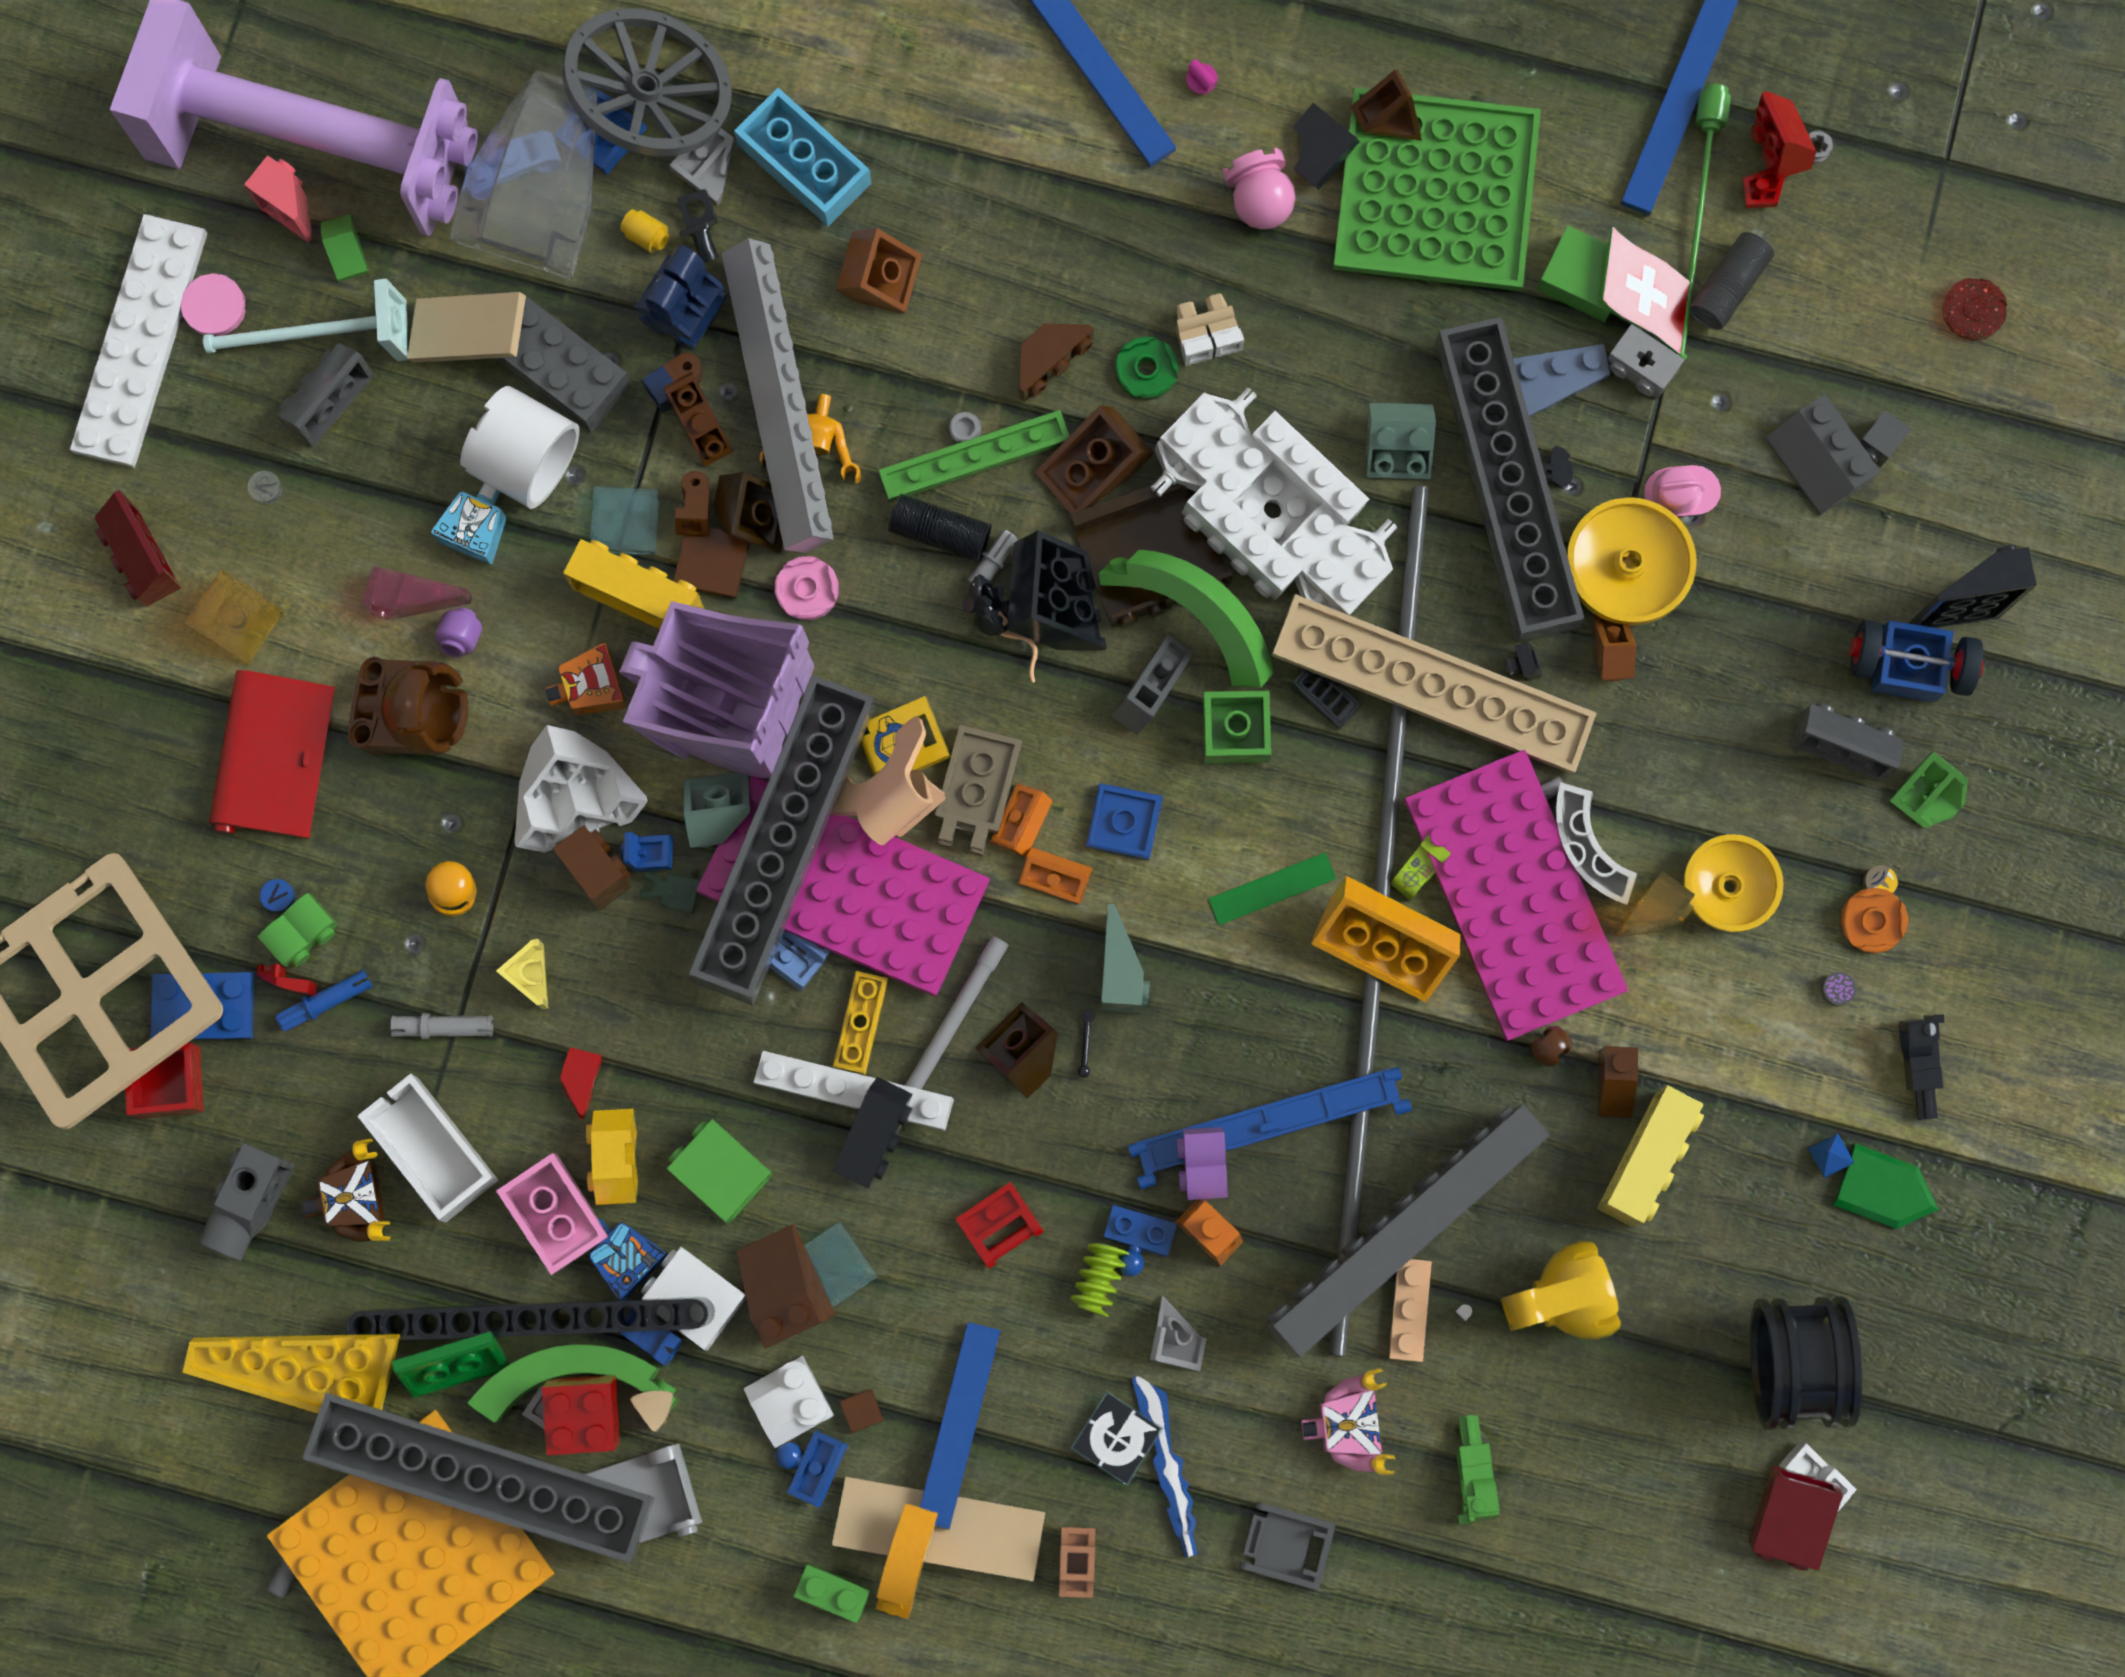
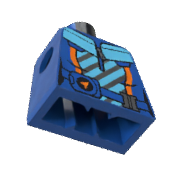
M599 1218L598 1220L607 1233L608 1238L600 1242L589 1254V1257L615 1295L620 1300H624L664 1261L668 1253L627 1224L621 1222L612 1231Z

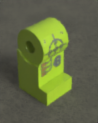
M1429 835L1390 883L1391 886L1410 901L1435 874L1427 852L1432 854L1442 864L1451 854L1443 846L1438 847L1432 844Z

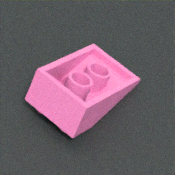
M550 1154L496 1190L551 1275L608 1238L607 1233L577 1183L557 1154Z

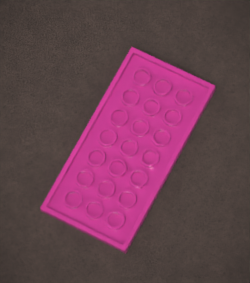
M1526 750L1507 756L1404 799L1421 842L1429 835L1432 844L1438 847L1443 846L1451 853L1442 864L1432 854L1427 852L1442 892L1506 1041L1628 991L1580 876L1562 845L1558 825Z
M751 776L749 780L750 813L723 844H718L696 890L697 894L719 902L767 787V781ZM831 814L784 932L794 934L823 949H827L830 952L937 998L987 889L990 878L896 837H893L885 845H880L868 836L859 821L848 816H833Z

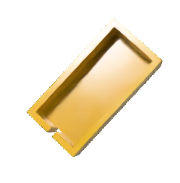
M580 539L563 572L572 590L658 630L661 628L671 601L704 609L700 596L695 592L697 588L683 580L675 583L667 579V574L660 569L650 566L647 570L637 565L638 561L635 558L624 553H620L619 556L608 552L609 547L593 539L590 543Z

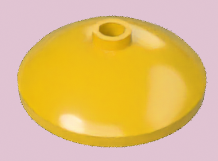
M1727 834L1708 840L1693 853L1684 873L1685 896L1693 912L1707 925L1725 932H1744L1760 926L1774 914L1783 894V875L1777 859L1759 841L1743 835ZM1725 882L1733 884V892H1727L1724 889Z

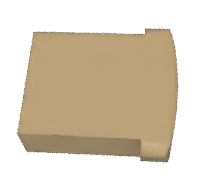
M648 1391L631 1398L632 1404L653 1432L658 1431L667 1422L666 1419L673 1401L672 1392Z

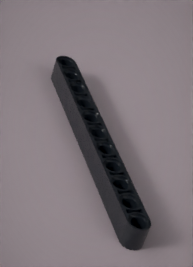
M705 1297L370 1309L351 1315L347 1321L346 1329L349 1335L400 1334L399 1340L470 1338L490 1331L494 1337L691 1330L710 1324L715 1315V1308L712 1302ZM693 1304H698L703 1309L704 1315L700 1322L694 1321L690 1316V1308ZM660 1305L666 1306L670 1311V1319L667 1323H662L657 1318L656 1313ZM627 1306L632 1307L637 1314L633 1325L627 1323L623 1316ZM593 1308H598L603 1313V1322L600 1326L595 1325L591 1321L590 1314ZM561 1309L566 1310L570 1315V1323L567 1327H563L558 1322L557 1316ZM528 1310L534 1312L537 1317V1323L534 1328L528 1327L525 1323L524 1317ZM494 1312H499L503 1316L504 1323L501 1329L495 1328L492 1324L491 1319ZM462 1313L467 1314L471 1321L467 1331L463 1330L459 1325V1317ZM430 1314L435 1316L438 1322L434 1332L430 1331L426 1325V1319ZM397 1315L402 1317L405 1323L402 1333L397 1332L393 1325ZM364 1317H367L372 1324L369 1334L364 1333L361 1329V1321Z

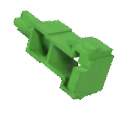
M1467 1415L1458 1418L1462 1446L1457 1448L1456 1457L1463 1499V1514L1456 1517L1457 1526L1471 1525L1474 1521L1496 1519L1500 1515L1489 1444H1482L1478 1415Z

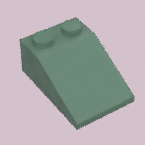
M1108 904L1101 1011L1140 1014L1141 1006L1148 1005L1150 981H1143V969L1115 904Z

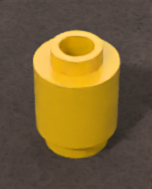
M634 209L630 210L622 220L620 230L625 233V237L650 253L662 250L666 246L669 234L667 233L668 227L664 223L642 210L635 211Z

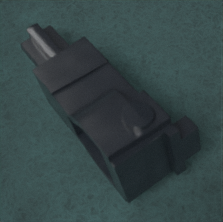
M1944 1014L1923 1015L1924 1019L1902 1020L1898 1024L1900 1045L1904 1057L1906 1090L1915 1091L1918 1120L1938 1118L1935 1089L1943 1088L1938 1039H1940L1939 1023H1945Z

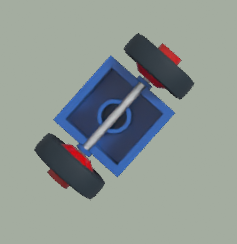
M1863 619L1857 628L1855 637L1852 638L1850 643L1851 675L1864 679H1869L1873 675L1871 692L1936 702L1946 693L1948 671H1950L1951 692L1957 695L1970 696L1974 692L1984 668L1983 643L1977 638L1962 637L1956 647L1954 656L1950 657L1954 631L1891 620L1882 627V624L1878 621Z

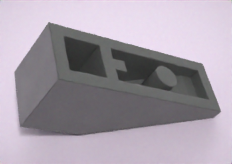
M1168 634L1126 692L1111 717L1138 735L1154 717L1194 652Z

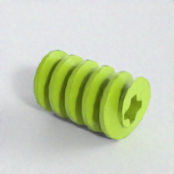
M1102 1243L1088 1244L1087 1249L1095 1256L1084 1257L1083 1262L1091 1268L1080 1269L1079 1275L1086 1282H1076L1074 1287L1082 1295H1071L1070 1300L1078 1308L1100 1316L1109 1317L1101 1308L1102 1306L1113 1305V1302L1106 1297V1294L1117 1293V1289L1110 1284V1281L1121 1280V1276L1114 1269L1125 1268L1126 1264L1118 1256L1129 1255V1253Z

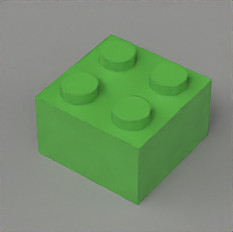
M1269 691L1204 692L1202 700L1204 764L1269 763L1271 758Z

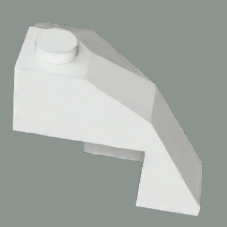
M546 725L530 748L519 782L515 846L545 853L553 850L552 848L556 846V843L563 841L583 825L590 832L596 828L600 833L599 828L613 823H618L619 827L631 823L648 802L647 796L608 752L575 731Z

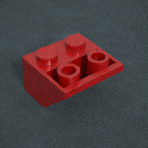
M1768 91L1761 93L1759 105L1755 109L1756 118L1754 125L1751 127V133L1754 142L1760 144L1763 150V160L1766 168L1772 169L1776 180L1812 169L1816 149L1793 101Z

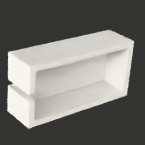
M409 1074L387 1092L392 1099L397 1101L392 1105L390 1101L380 1097L360 1113L358 1118L438 1220L446 1223L499 1180L419 1078Z

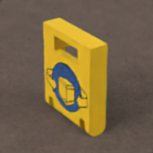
M925 696L870 719L865 731H869L870 734L863 736L861 745L874 776L885 766L892 755L895 746V734L898 729L915 716L921 720L927 718L937 743L926 748L924 743L922 744L911 770L921 771L951 758L928 699Z

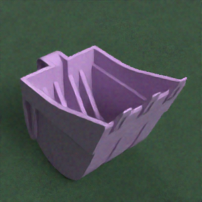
M671 601L654 645L631 642L619 671L621 675L637 685L623 723L656 745L683 759H687L688 755H692L734 772L759 778H770L782 751L784 739L787 738L798 711L800 698L805 693L815 667L807 650L809 641L803 627L800 624L738 617Z

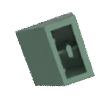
M1369 403L1367 478L1431 479L1436 427L1433 404Z

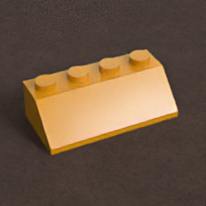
M1346 876L1330 898L1311 944L1426 1003L1459 958L1461 934Z

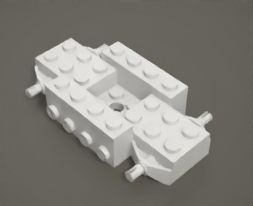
M1247 387L1233 401L1204 392L1157 442L1155 452L1164 472L1155 484L1151 486L1152 491L1155 492L1157 490L1156 495L1161 497L1171 484L1175 485L1176 483L1197 491L1187 501L1182 511V514L1185 516V523L1195 532L1200 530L1209 538L1207 543L1219 554L1224 552L1232 560V567L1242 576L1247 574L1256 582L1254 587L1264 597H1272L1276 600L1295 581L1301 597L1351 615L1393 570L1384 544L1385 540L1397 529V526L1393 524L1384 532L1392 523L1389 519L1373 533L1347 526L1364 508L1369 498L1276 411L1251 436L1244 416V409L1257 396L1254 392L1250 394V388ZM1270 502L1278 504L1281 508V515L1277 518L1268 517L1264 512V505Z

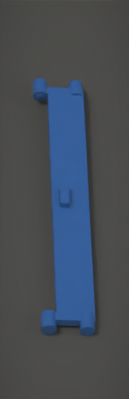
M1398 1066L1183 1129L1223 1127L1226 1152L1391 1103L1393 1104L1396 1116L1412 1111L1409 1098L1400 1100L1395 1081L1402 1079ZM1183 1129L1128 1145L1131 1157L1140 1155L1145 1175L1137 1177L1141 1190L1157 1185L1153 1172L1185 1163L1184 1159H1178L1177 1139L1183 1138Z

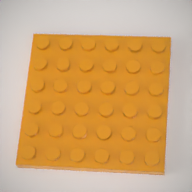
M434 1410L420 1421V1423L452 1432L437 1410ZM350 1474L267 1535L367 1677H421L555 1575L553 1569L523 1529Z

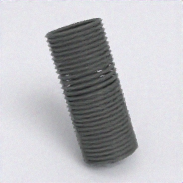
M1752 232L1740 233L1690 304L1689 309L1692 316L1710 329H1723L1775 254L1772 246L1757 234Z

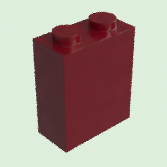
M1772 1465L1749 1537L1752 1552H1755L1756 1556L1767 1561H1775V1559L1786 1561L1790 1566L1798 1570L1807 1571L1808 1568L1819 1571L1843 1498L1839 1484Z

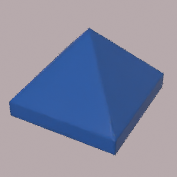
M1838 1133L1808 1148L1824 1178L1854 1163Z

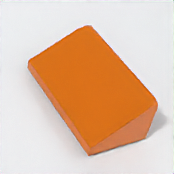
M1016 784L1005 808L999 833L993 834L990 842L1015 854L1027 857L1049 811L1052 799L1040 790Z
M1032 847L1027 854L1018 884L1080 905L1092 868Z

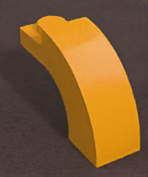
M905 1503L877 1594V1610L886 1612L889 1615L905 1619L909 1618L923 1563L933 1537L938 1513Z

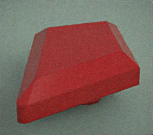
M1772 169L1744 177L1742 182L1746 209L1777 207L1785 177L1776 180Z

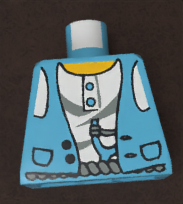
M483 483L477 497L460 492L431 531L436 542L491 566L506 521V516L502 509L494 506L500 491Z

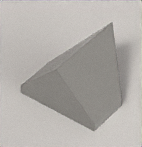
M1162 1295L1149 1361L1200 1371L1207 1338L1201 1337Z

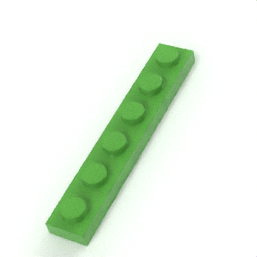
M1061 410L880 469L879 474L890 503L896 501L900 494L911 496L1059 447L1070 435Z

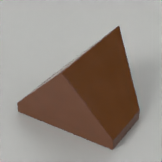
M1393 70L1350 106L1364 133L1422 141L1413 97L1398 70Z

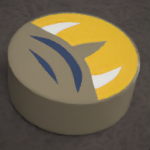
M1878 865L1866 872L1863 878L1864 889L1871 887L1886 889L1894 893L1898 887V877L1890 867Z

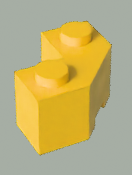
M633 1109L593 1111L592 1124L586 1125V1140L588 1145L591 1144L592 1171L587 1174L588 1191L594 1192L596 1205L636 1203L638 1189L635 1161L637 1131Z

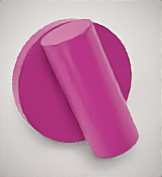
M1194 59L1187 67L1189 69L1186 76L1187 86L1196 94H1208L1217 85V73L1212 66L1200 63L1197 59Z

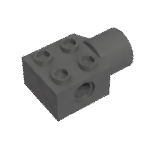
M243 1143L241 1149L237 1148L230 1159L229 1166L232 1168L227 1179H222L215 1190L214 1197L217 1199L213 1211L198 1240L200 1244L242 1261L252 1238L267 1225L295 1167V1164L246 1143ZM252 1178H255V1183L253 1187L250 1189V1181L252 1180Z

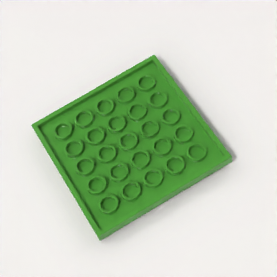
M1354 88L1351 106L1371 89ZM1411 94L1422 141L1364 133L1351 109L1348 131L1357 137L1360 142L1345 159L1333 270L1522 291L1541 109Z

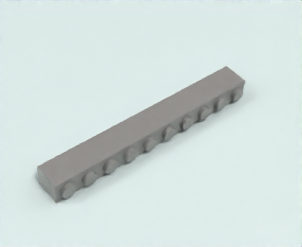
M748 238L721 254L784 550L807 553L834 540L831 528L832 523L828 514L825 490L822 486L818 468L819 463L812 440V430L809 426L805 408L806 402L802 394L799 370L794 357L793 342L786 320L787 315L780 292V282L775 269L774 254L770 244Z

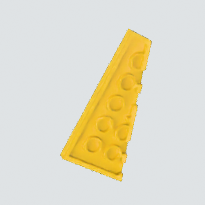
M400 1334L196 1337L189 1342L182 1373L317 1414L319 1413L325 1393L382 1410L393 1367L392 1361L395 1358Z

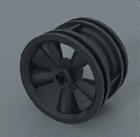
M1835 1296L1832 1301L1828 1297H1818L1814 1305L1788 1306L1783 1298H1774L1771 1304L1767 1299H1757L1752 1308L1750 1321V1362L1754 1400L1763 1428L1765 1430H1774L1779 1424L1782 1429H1792L1796 1419H1821L1827 1428H1836L1839 1423L1843 1427H1854L1858 1421L1861 1409L1862 1363L1856 1320L1849 1300L1845 1296Z

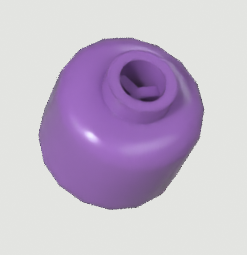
M461 607L457 610H448L441 618L435 633V639L443 653L451 657L460 658L475 650L483 627L476 618V614L470 609Z

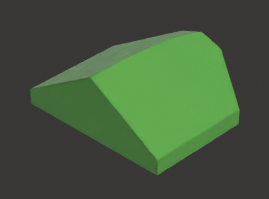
M1932 751L1909 774L1892 796L1890 802L1923 828H1928L1936 823L1953 818L1964 806L1968 778Z

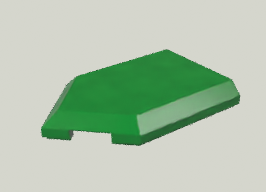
M1854 1143L1850 1154L1854 1163L1845 1168L1833 1206L1894 1229L1901 1228L1939 1210L1917 1166Z

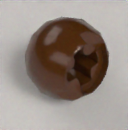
M1549 1026L1542 1032L1544 1034L1543 1039L1537 1038L1530 1044L1533 1057L1543 1066L1554 1067L1560 1061L1559 1055L1562 1053L1566 1055L1572 1049L1570 1036L1559 1026Z

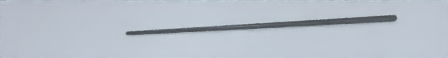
M1414 486L1412 490L1398 634L1413 641L1415 637L1429 488L1425 486ZM1394 704L1391 706L1374 890L1387 897H1390L1407 709ZM1367 972L1365 975L1356 1078L1373 1074L1382 980ZM1369 1110L1353 1114L1351 1119L1338 1260L1344 1256L1341 1250L1353 1239H1357ZM1349 1315L1331 1330L1329 1355L1345 1357Z

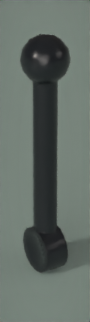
M1086 1009L1082 1013V1020L1085 1022L1081 1066L1077 1070L1078 1075L1082 1078L1088 1077L1091 1072L1088 1067L1091 1022L1094 1021L1095 1013L1090 1009Z

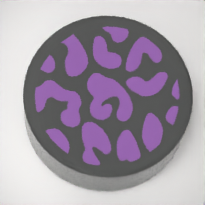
M1836 972L1824 979L1821 985V994L1830 1005L1843 1006L1855 997L1856 984L1848 974Z

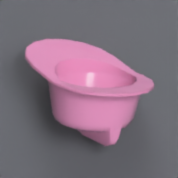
M1703 466L1667 467L1656 471L1649 477L1645 485L1644 497L1646 500L1653 501L1667 508L1677 517L1700 515L1709 512L1717 505L1721 496V486L1718 478L1712 471Z

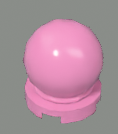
M1278 148L1272 150L1273 154L1267 155L1263 154L1262 149L1247 153L1232 161L1234 166L1232 169L1223 168L1222 170L1226 185L1235 187L1233 193L1235 211L1240 220L1250 227L1262 230L1276 228L1288 219L1295 204L1294 186L1289 177L1280 172L1285 166V159L1282 151Z

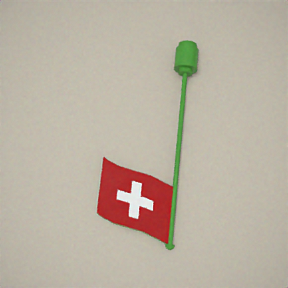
M1707 84L1699 94L1696 125L1703 132L1707 133L1688 280L1665 261L1632 244L1614 227H1611L1601 302L1621 319L1653 335L1685 360L1687 358V355L1684 353L1690 315L1689 306L1693 292L1713 134L1719 133L1728 124L1731 96L1728 94L1729 88L1722 84Z

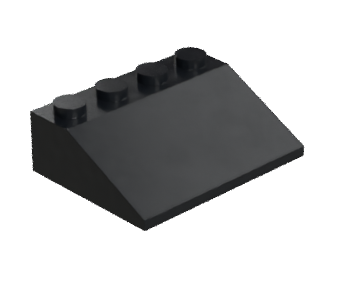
M2007 545L1997 548L1996 553L1939 593L1909 624L1942 628L2000 618L2037 586L2029 547L2017 549L2016 545Z

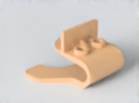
M919 717L911 718L898 729L895 734V746L892 755L875 776L860 784H854L847 776L832 812L833 816H858L859 823L864 831L880 845H885L895 835L901 837L946 799L945 793L931 783L925 774L919 770H911L926 737L923 721Z

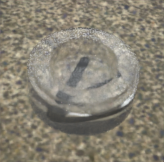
M259 471L250 478L248 491L256 502L268 505L280 498L282 484L274 473Z

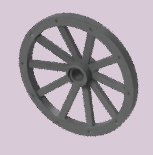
M624 8L598 14L582 24L573 34L563 58V85L576 113L599 136L631 152L663 157L692 152L707 144L717 135L726 120L731 106L732 87L730 77L717 51L696 30L678 19L663 13L646 9ZM626 26L656 30L645 69L639 68L625 28ZM614 28L629 73L592 41L591 38L601 32ZM668 34L684 43L692 51L658 75L654 71L664 35ZM585 48L621 82L577 70L578 55L581 49ZM699 59L703 61L713 79L712 83L664 86ZM580 83L624 95L593 106L585 95ZM716 94V108L714 114L709 116L668 98ZM626 106L634 111L629 131L617 126L603 115ZM660 107L703 126L690 134L680 136ZM650 113L668 138H652L639 135L643 114Z

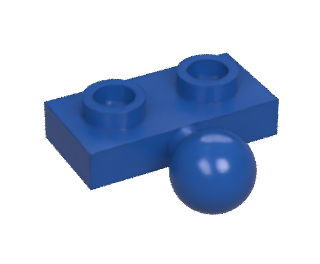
M1113 1205L1103 1239L1128 1246L1126 1252L1129 1255L1119 1256V1259L1126 1264L1125 1268H1119L1122 1274L1133 1277L1141 1273L1144 1268L1141 1250L1165 1258L1168 1257L1177 1224Z
M817 1430L814 1431L804 1455L802 1449L796 1443L786 1442L782 1444L776 1452L778 1464L784 1469L798 1467L787 1493L820 1508L848 1444Z

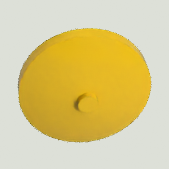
M1641 498L1614 499L1592 509L1574 529L1566 550L1580 602L1598 617L1621 625L1648 624L1671 613L1689 592L1696 573V550L1685 525L1667 508L1653 501Z

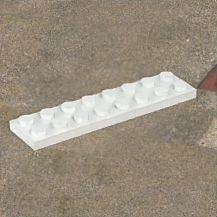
M143 215L70 447L73 454L135 468L182 317L181 302L185 289L193 281L207 237V232L204 228Z

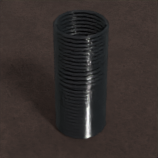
M900 494L895 502L888 525L889 533L892 532V534L895 533V535L898 534V536L901 535V537L904 536V538L907 537V539L910 538L922 544L925 543V545L928 544L929 546L971 560L974 559L977 562H980L983 557L981 554L985 552L992 529L991 523L988 524V522L985 523V521L982 522V520L979 521V519L976 520V518L941 508V506H934L930 502L927 503V501L924 502V500L921 501V499L918 500V498L915 499V497L912 498V496L909 497V495Z

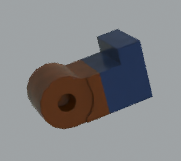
M691 353L680 354L642 379L645 390L662 413L671 408L663 389L664 386L689 372L693 373L698 384L701 382L703 371L701 362L696 355Z

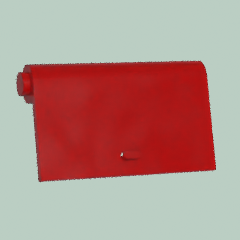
M235 671L209 824L215 826V832L232 835L235 830L248 828L309 839L335 690L334 686L254 671Z

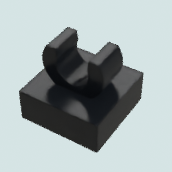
M1528 642L1515 646L1517 657L1503 661L1507 673H1510L1511 676L1523 672L1524 677L1529 680L1542 677L1534 647Z

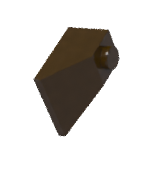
M745 472L719 475L714 508L727 534L776 554L781 553L783 541L771 484Z
M1021 1002L975 1049L1017 1091L1028 1099L1051 1076L1058 1032Z

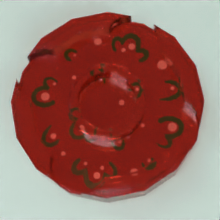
M1965 278L1954 284L1944 297L1942 306L1943 318L1950 331L1960 338L1971 341L1984 340L1994 335L2005 322L2007 301L2001 289L1990 280Z

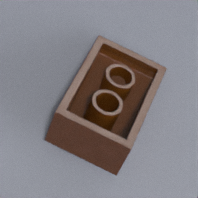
M1100 405L1035 473L1070 514H1073L1100 502L1129 479L1154 452L1115 407Z
M795 1224L789 1225L736 1251L750 1317L764 1349L836 1316Z

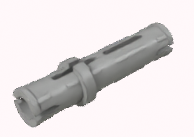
M422 1013V1016L415 1017L392 1016L391 1030L393 1031H391V1036H421L422 1040H429L430 1036L492 1037L493 1023L491 1022H493V1016H430L429 1013Z

